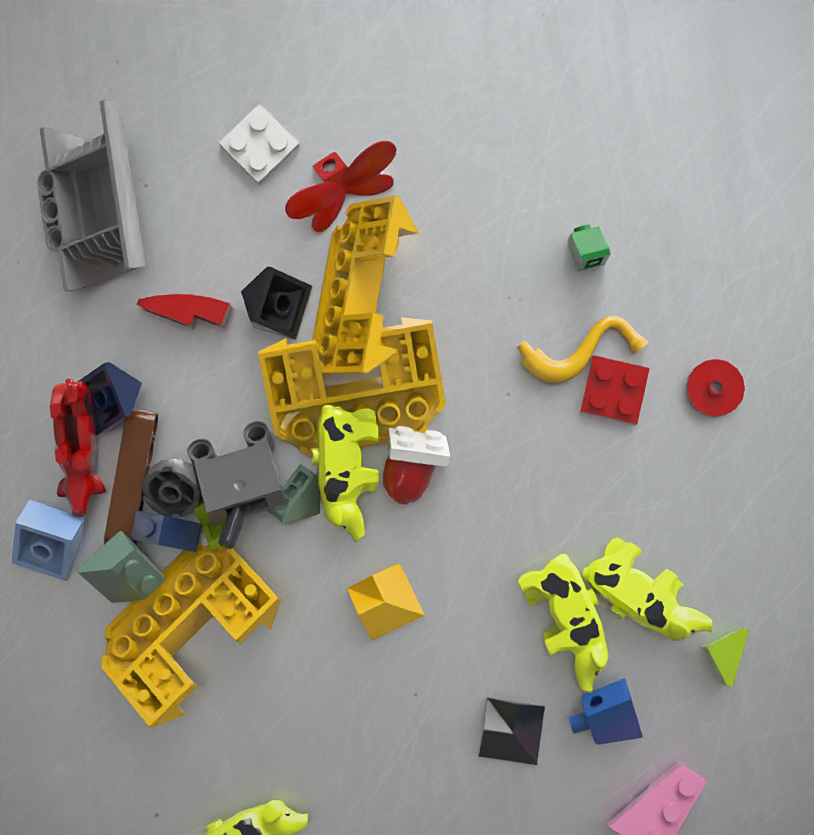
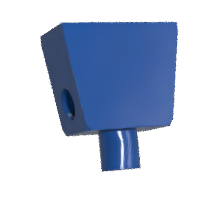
M625 678L583 695L582 702L585 712L569 716L573 734L591 730L594 742L598 745L643 737Z

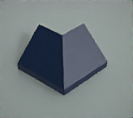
M110 362L103 363L79 380L89 387L91 393L96 436L101 435L131 415L142 382Z

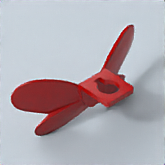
M391 141L376 142L361 152L349 167H347L336 152L318 161L312 167L324 183L308 186L293 194L285 205L287 216L291 219H303L314 215L312 228L316 232H322L336 219L346 194L374 195L389 190L394 184V179L391 175L381 172L393 161L396 155V146ZM336 162L335 169L331 172L329 170H322L326 164Z

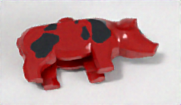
M67 378L65 383H57L54 386L50 400V417L53 419L56 443L55 459L65 473V477L58 484L57 496L67 497L72 514L82 517L86 515L87 505L92 495L105 493L106 489L101 479L97 475H92V470L97 462V444L89 387L83 381L75 382L73 379Z

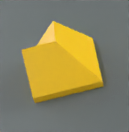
M400 563L347 588L355 609L372 641L425 616Z

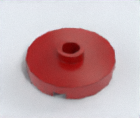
M720 359L706 360L696 366L688 376L686 393L693 408L701 414L711 417L727 415L735 410L743 400L745 391L744 380L739 370L728 361ZM716 382L721 386L720 392L716 393L712 390V383Z

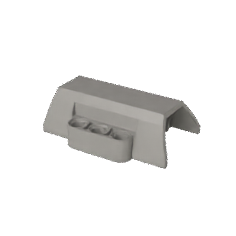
M107 100L99 102L104 134L94 139L66 134L51 128L43 127L40 129L46 170H43L38 176L37 187L44 234L49 250L58 252L63 288L66 292L87 287L146 266L125 129L117 109Z

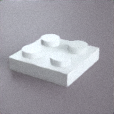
M260 104L219 142V145L259 185L300 146L299 142Z
M398 426L396 429L389 428L387 436L389 459L448 467L450 453L447 439L440 432L427 430L425 433L414 432L413 429L404 426Z

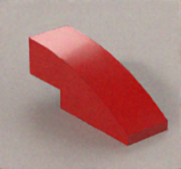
M193 294L156 295L138 299L136 304L141 310L191 329L195 328L198 319L225 329L233 309L228 302Z

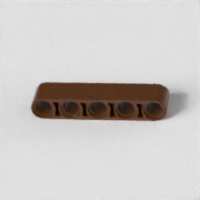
M133 408L131 415L124 421L104 535V545L120 530L131 539L136 510L143 512L145 501L143 496L145 493L142 489V483L151 467L158 426V412Z

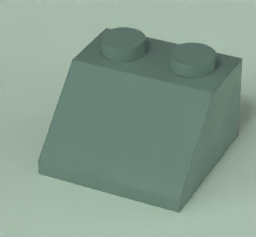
M121 530L76 569L78 574L111 603L145 600L167 580L155 562Z

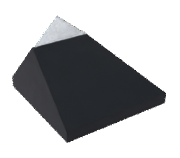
M267 266L241 291L250 323L253 328L296 340L312 285Z
M487 697L479 757L537 765L545 706Z

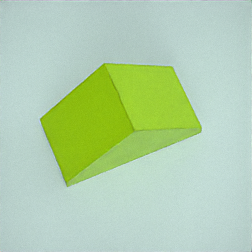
M737 628L703 646L716 674L724 685L733 687L749 634L748 629Z

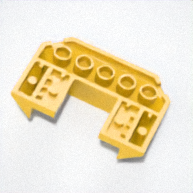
M393 195L350 204L345 212L348 217L342 227L336 226L331 234L312 340H316L322 374L369 373L398 351L378 345L379 339L383 334L382 321L384 315L377 314L376 309L385 259L394 257L399 245L398 237L420 234L399 196Z
M401 317L402 325L383 328V334L379 339L378 345L398 351L380 364L382 376L337 385H324L316 340L288 345L287 338L259 351L258 357L274 435L283 441L286 440L293 444L308 457L312 456V448H317V423L322 415V408L325 405L341 407L344 411L348 412L360 408L375 411L376 425H378V441L362 440L357 442L359 447L387 443L389 428L396 429L398 426L409 427L414 432L425 433L429 428L430 422L446 405L432 321Z
M198 544L197 552L183 550L162 571L167 580L145 600L132 601L106 626L104 638L107 640L105 655H102L101 668L151 728L186 715L179 705L197 686L172 656L213 616L239 644L261 623L270 630L272 629L280 599L233 548L228 550L224 547H219L212 551L209 545L202 546Z

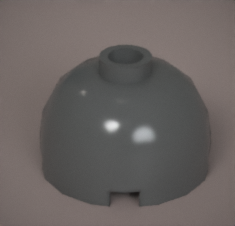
M170 458L161 460L152 466L142 483L145 503L153 511L163 516L169 517L170 513L179 514V517L186 516L194 511L201 497V488L196 469L192 464L182 459Z

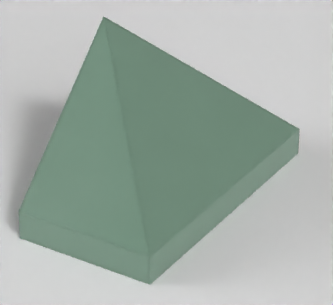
M300 464L283 487L287 504L266 510L284 524L320 514L317 475Z

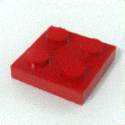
M593 355L580 412L637 425L650 368Z

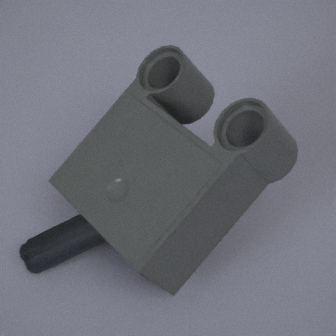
M261 421L249 423L243 431L248 448L217 457L211 442L202 438L194 440L187 449V454L197 472L206 513L213 527L224 524L218 543L221 547L228 550L235 548L245 517L287 504L273 456L275 443L267 424Z

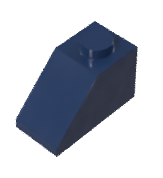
M136 510L131 540L197 552L202 523Z

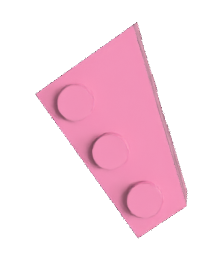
M676 762L651 783L636 799L629 802L621 812L606 823L611 829L621 835H676L707 781Z

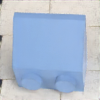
M29 500L15 523L12 563L67 581L82 539L84 517H77L72 513Z

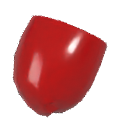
M388 455L383 471V486L388 495L399 504L407 505L409 502H416L430 486L429 484L436 465L389 459Z

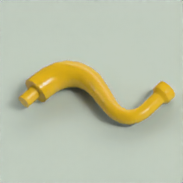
M608 316L598 321L588 332L577 350L570 357L562 361L550 359L540 348L534 351L526 340L517 346V349L525 358L521 362L522 365L530 373L544 382L557 384L571 380L585 368L602 335L609 328H616L624 335L630 343V349L634 354L647 345L648 342L644 337L638 336L630 324L622 318Z

